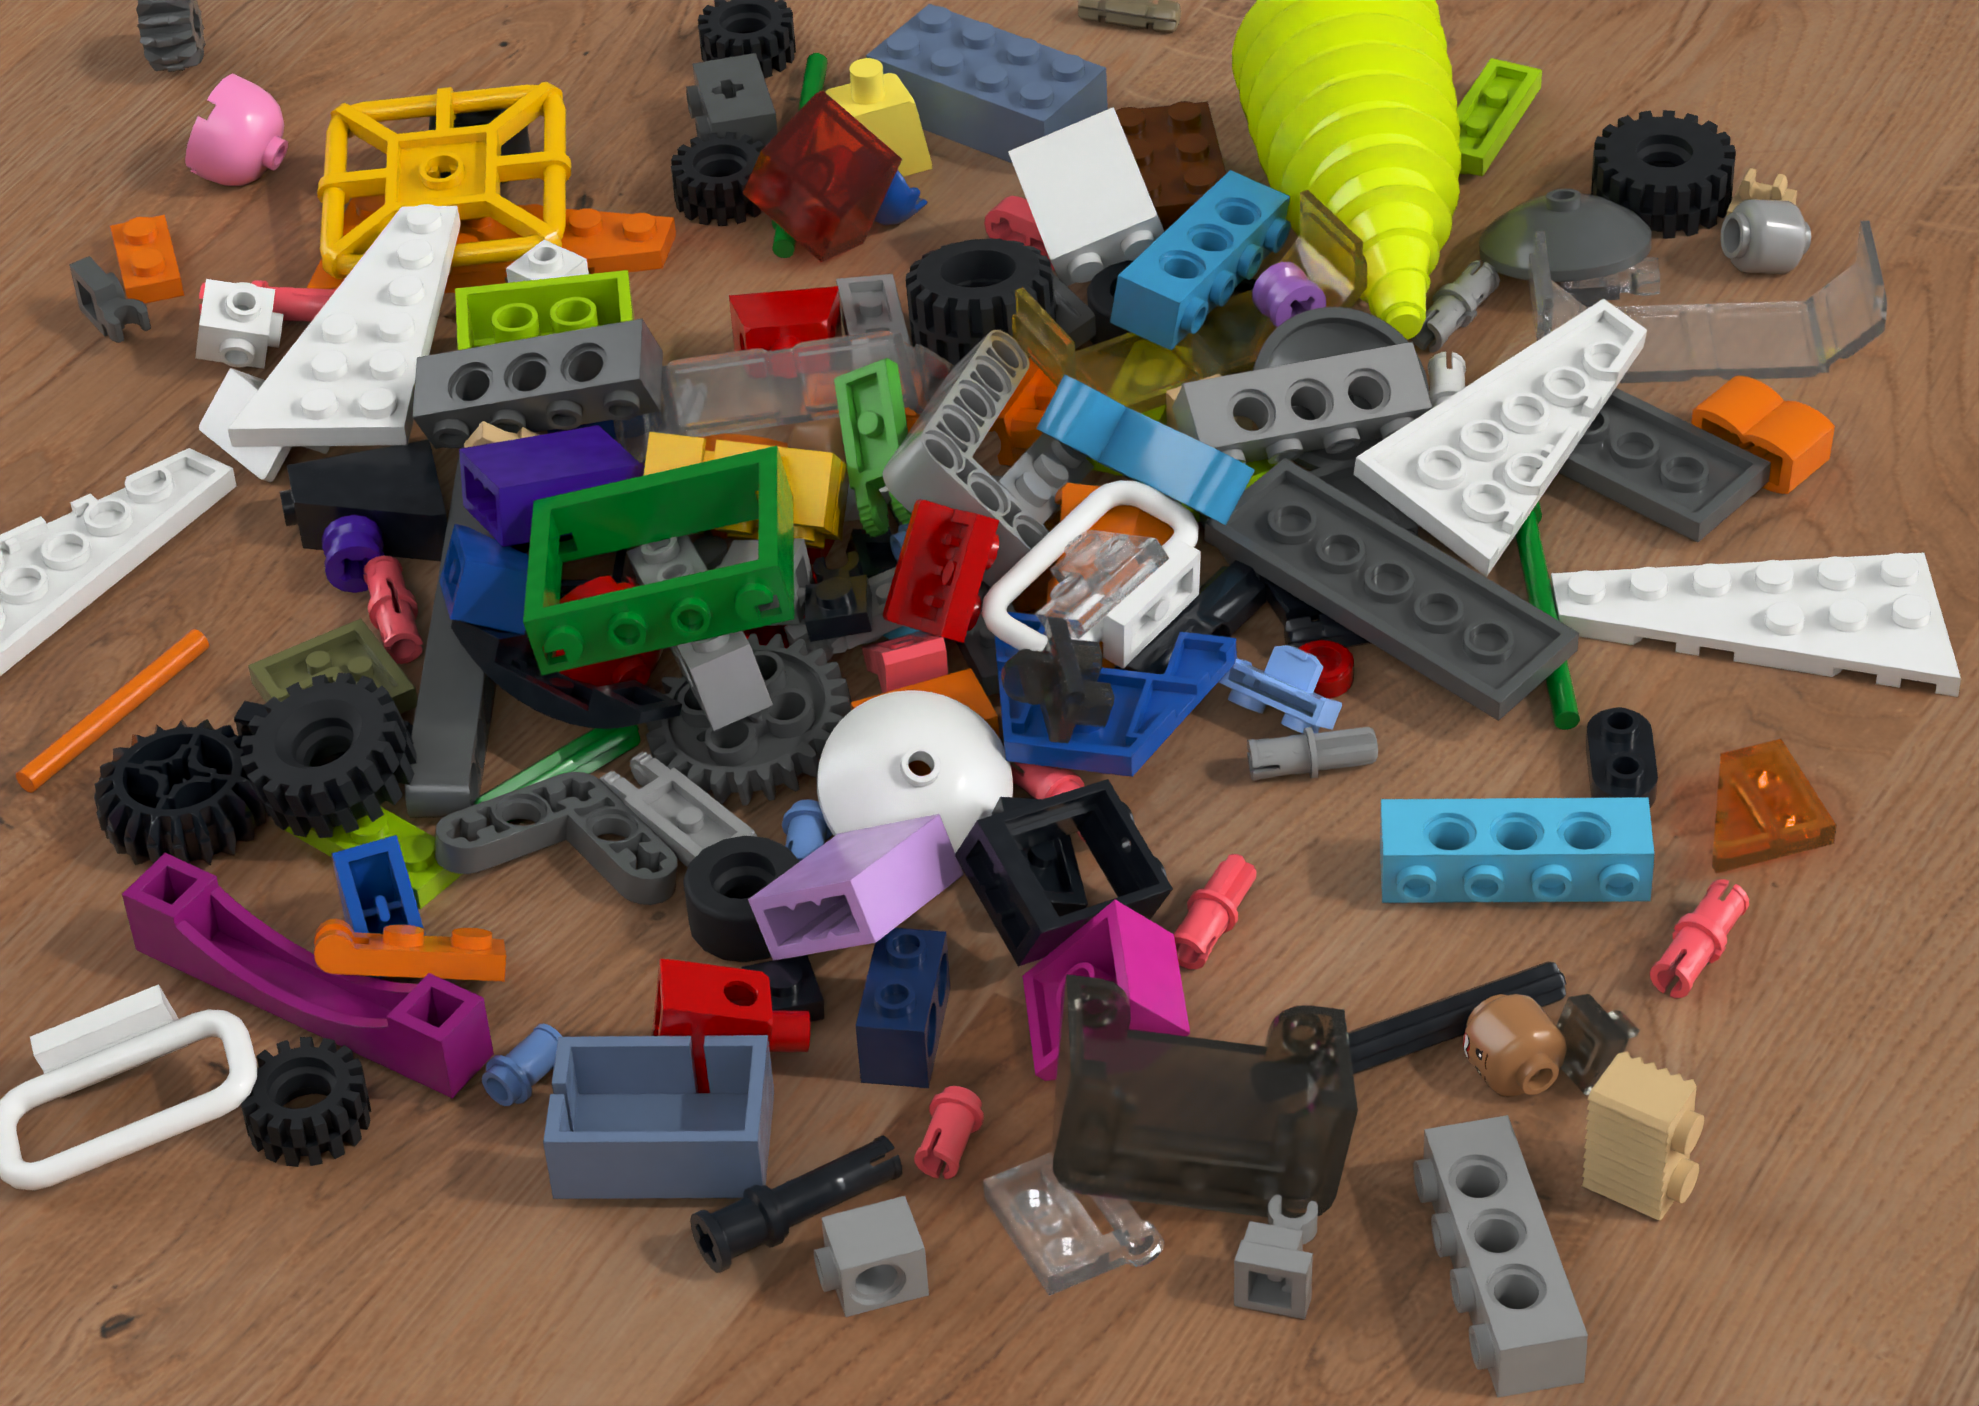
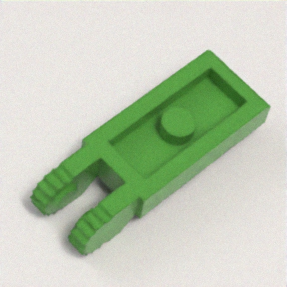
M888 358L840 375L834 379L850 489L855 490L860 523H862L863 529L866 530V534H869L870 537L885 534L888 531V527H890L887 517V503L879 489L886 486L882 475L885 466L908 435L898 364ZM889 492L895 517L903 525L909 524L911 513Z

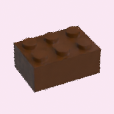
M1181 101L1168 106L1149 108L1124 107L1116 110L1164 232L1226 174L1208 101L1198 103Z

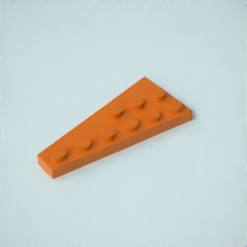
M385 194L351 198L344 212L343 236L385 205ZM517 205L543 221L542 205ZM590 208L579 210L566 209V225L563 238L561 239L562 248L586 258L588 271L591 274L628 270L629 273L663 269L676 237L674 217L652 216L648 213L602 212ZM491 217L460 220L461 225L456 244L519 238L522 236ZM321 258L307 288L337 289L345 278L336 279L326 273L322 267L323 260ZM515 261L452 267V272L448 275L444 294L455 293V288L506 283V268Z

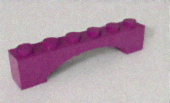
M164 853L122 893L137 951L322 1038L335 1040V1044L341 1047L345 1045L352 1052L450 1098H453L494 1055L483 997L430 973L418 984L391 982L364 975L326 973L318 967L313 953L282 936L236 902L219 886L217 876L174 856Z

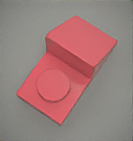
M919 631L862 647L867 671L878 675L882 693L948 674L947 651L944 638L941 636Z

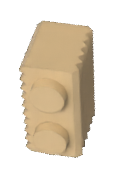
M1628 1051L1618 1053L1591 1089L1587 1099L1590 1101L1587 1107L1589 1113L1586 1118L1589 1121L1585 1128L1588 1131L1585 1136L1587 1141L1584 1146L1586 1152L1583 1158L1586 1160L1583 1165L1585 1170L1582 1175L1584 1180L1581 1186L1657 1220H1662L1674 1201L1684 1203L1690 1196L1698 1178L1699 1164L1690 1160V1153L1696 1146L1704 1125V1116L1694 1112L1697 1088L1694 1079L1683 1081L1681 1074L1670 1075L1667 1068L1657 1070L1654 1062L1644 1064L1641 1057L1631 1059Z

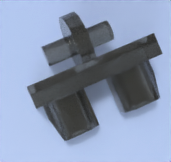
M1047 617L1044 627L1048 639L1044 649L1041 652L1030 649L1018 651L1002 668L1001 680L1006 694L1013 700L1031 705L1040 704L1050 742L1069 743L1075 725L1102 728L1106 726L1114 704V694L1110 683L1097 682L1102 669L1103 658L1099 642L1071 639L1066 619Z

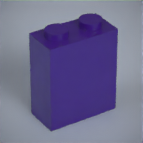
M599 425L459 449L463 507L502 547L530 542L534 500L640 477L644 475L645 468L643 463L636 460ZM572 533L560 535V537H561V536H566V535H572Z

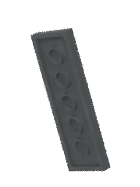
M1286 458L1243 492L1226 525L1211 518L1205 522L1204 541L1235 560L1252 567L1256 573L1498 721L1578 651L1579 632Z

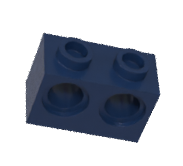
M894 928L875 943L855 1026L861 1083L929 1088L950 993L946 932Z

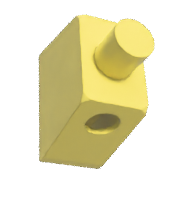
M863 58L854 61L849 68L851 83L827 89L821 99L815 163L816 168L835 196L848 192L846 187L847 163L852 155L867 144L872 146L869 151L888 159L903 177L932 169V161L916 104L899 77L893 73L883 74V65L876 59Z

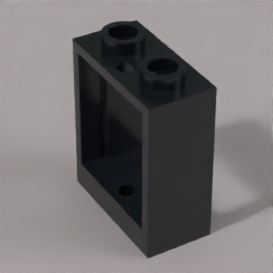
M1109 779L979 819L955 853L956 859L1018 967L1046 957L1113 900L1119 901L1151 920L1173 890L1167 879L1164 866L1158 858L1153 856L1135 825L1131 810L1120 800ZM1079 831L1117 898L1059 917L1021 850Z

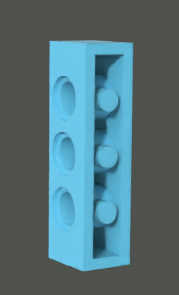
M1649 797L1381 799L1380 865L1382 903L1651 901L1655 853Z

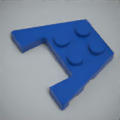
M1008 612L1014 619L1045 636L1051 637L1050 616ZM1179 632L1165 673L1154 674L1069 663L1043 662L1026 655L995 636L1006 760L1039 766L1133 777L1235 664L1237 659L1236 638Z

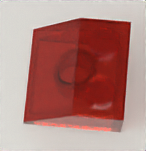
M820 91L761 150L743 194L814 257L823 262L864 243L902 158L827 93Z

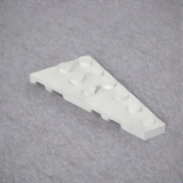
M188 448L127 476L125 488L97 500L92 494H88L70 502L72 512L46 524V521L40 516L1 534L0 676L237 486L233 468Z

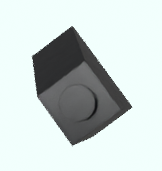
M428 439L411 442L408 445H394L287 465L291 489L279 491L286 527L292 525L299 526L303 548L323 550L322 537L328 525L341 517L357 515L373 520L380 527L384 544L382 551L385 556L441 561L448 521L431 444Z

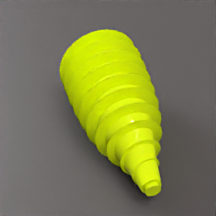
M1256 0L1255 4L1246 13L1236 33L1232 49V71L1236 87L1239 90L1240 103L1247 119L1249 134L1256 147L1259 163L1267 176L1270 188L1290 196L1286 220L1290 221L1291 228L1301 238L1307 251L1316 261L1328 268L1340 282L1352 288L1361 300L1368 303L1372 315L1391 325L1406 340L1411 339L1421 331L1426 320V293L1431 284L1429 275L1438 264L1440 251L1450 236L1452 216L1458 205L1460 194L1458 178L1461 170V151L1459 148L1460 124L1456 112L1457 98L1452 81V65L1447 54V42L1440 22L1438 4L1436 0Z

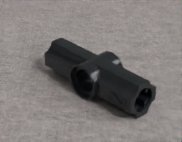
M1235 560L1230 566H1222L1199 588V595L1124 669L1116 666L1114 669L1164 674L1179 632L1232 637V634L1266 603V585L1258 579L1252 567Z

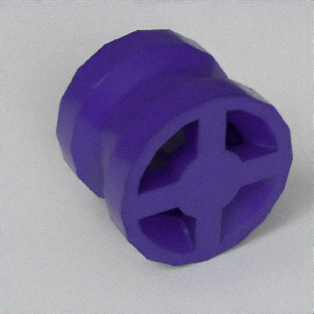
M350 515L341 517L328 525L322 537V546L326 557L324 564L327 579L334 587L344 592L357 593L368 591V586L363 574H366L364 573V566L371 559L384 555L382 551L384 544L381 529L373 520L364 516Z

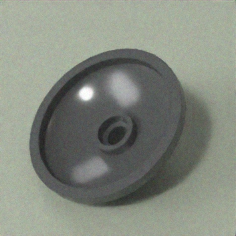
M1556 189L1548 192L1545 196L1536 197L1521 203L1497 217L1479 238L1480 258L1483 262L1493 266L1496 272L1514 278L1542 282L1581 281L1612 275L1641 262L1647 257L1652 248L1651 230L1637 214L1602 197L1582 194L1574 189Z
M1344 307L1316 308L1297 314L1277 327L1263 344L1255 361L1253 371L1409 342L1391 325L1366 312ZM1417 355V358H1418V361H1419V365H1420V368H1421V371H1422V375H1423V378H1424V381H1425V384H1426V388H1427V391H1428V394H1429V388H1428V381H1427L1426 373H1425V370H1424V368H1423L1422 362H1421V360L1419 359V357H1418V355ZM1356 395L1349 396L1355 406L1365 410L1372 409L1366 399ZM1291 406L1294 413L1300 418L1315 420L1313 413L1303 406ZM1382 438L1362 441L1357 447L1342 453L1330 454L1326 452L1325 448L1304 452L1302 456L1293 461L1310 470L1356 458L1382 441Z

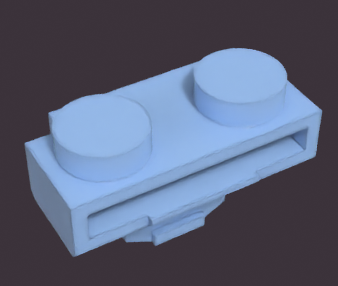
M1289 645L1274 646L1265 671L1253 667L1252 663L1247 660L1237 658L1235 664L1219 681V683L1232 688L1228 696L1229 701L1263 714L1266 705L1285 712L1281 724L1300 733H1303L1304 728L1312 727L1313 733H1318L1320 727L1332 730L1342 708L1341 702L1314 693L1323 670V665L1316 656Z

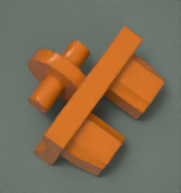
M1031 355L1029 357L1030 365L1028 371L988 431L993 432L995 430L1001 441V450L997 455L999 465L1012 466L1043 434V432L1036 428L1064 376L1051 373L1048 356Z

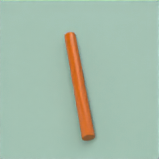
M191 630L16 773V779L20 786L29 793L36 791L209 648V642L205 635L199 630Z

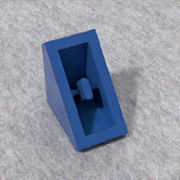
M397 835L331 854L345 922L352 927L354 932L383 934L384 927L389 925H412L424 929ZM369 976V977H373V978H377V979H382V978H385V977H387V976Z

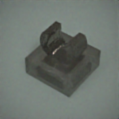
M1590 994L1568 997L1556 1025L1563 1033L1567 1046V1052L1561 1069L1585 1095H1589L1591 1089L1616 1055L1624 1052L1629 1039L1636 1037L1640 1029L1622 1011L1615 1010L1607 1013Z

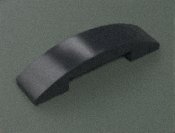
M452 620L451 628L456 637L486 675L518 701L553 719L587 728L611 729L680 716L682 703L636 680L597 687L590 683L572 679L559 672L541 675L526 630L525 634L522 635Z

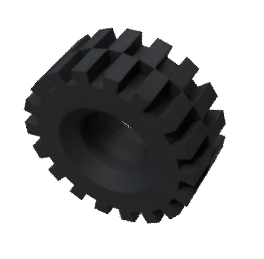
M1663 110V117H1653L1651 111L1639 112V119L1635 121L1629 115L1618 119V128L1611 124L1607 125L1603 129L1602 137L1597 136L1595 140L1591 195L1602 197L1631 210L1649 226L1651 233L1652 231L1663 232V239L1675 238L1676 231L1683 230L1686 236L1698 234L1700 224L1710 229L1717 225V216L1724 219L1727 214L1728 207L1732 201L1736 156L1735 146L1730 145L1731 138L1725 131L1717 134L1718 125L1708 120L1703 125L1698 124L1697 115L1687 113L1684 119L1675 118V111Z
M338 673L336 682L329 683L325 674L312 677L313 686L303 690L299 682L286 688L289 697L280 702L274 696L265 703L264 707L268 715L265 718L254 715L248 724L253 736H243L240 747L245 756L240 757L242 767L268 817L271 816L275 825L282 830H285L290 825L294 835L307 837L311 828H314L319 838L332 837L333 828L342 825L346 834L358 830L359 826L356 820L368 815L370 820L374 822L383 816L384 813L380 805L385 801L395 805L403 796L398 783L410 785L413 779L414 772L410 764L417 763V753L412 745L414 742L389 692L383 686L377 688L374 680L366 676H362L356 684L351 673ZM346 752L335 761L316 767L325 758L336 753Z

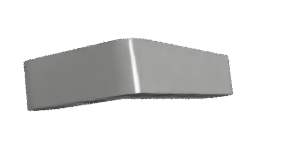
M1001 330L989 332L951 369L908 432V435L885 466L882 474L889 492L911 514L915 502L918 499H923L953 509L973 512L1000 520L996 534L999 536L998 554L991 568L985 570L982 579L990 587L1049 533L1046 527L972 458L1025 376L1030 365L1023 347L1012 336Z

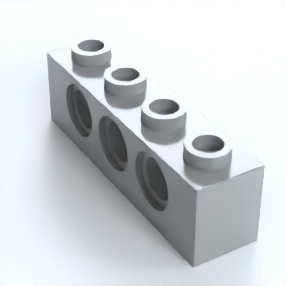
M1413 342L1183 383L1172 409L1179 432L1203 442L1244 464L1268 459L1270 464H1278L1284 458L1293 461L1308 451L1325 448L1327 453L1336 454L1351 450L1362 441L1378 438L1384 440L1432 409V404ZM1356 395L1366 399L1372 409L1365 410L1355 406L1349 396ZM1291 406H1303L1313 413L1315 420L1300 418L1294 413ZM1244 416L1251 419L1259 430L1249 431L1243 429L1236 423L1234 417Z
M688 535L644 544L626 552L640 586L708 571ZM743 631L669 647L713 731L773 706L752 648Z
M1509 1116L1424 1129L1423 1159L1415 1160L1413 1163L1415 1186L1420 1202H1432L1435 1214H1432L1431 1226L1436 1251L1440 1258L1450 1256L1454 1269L1450 1270V1286L1456 1310L1458 1313L1469 1312L1473 1325L1469 1326V1342L1476 1368L1478 1370L1488 1369L1497 1397L1584 1383L1588 1334Z

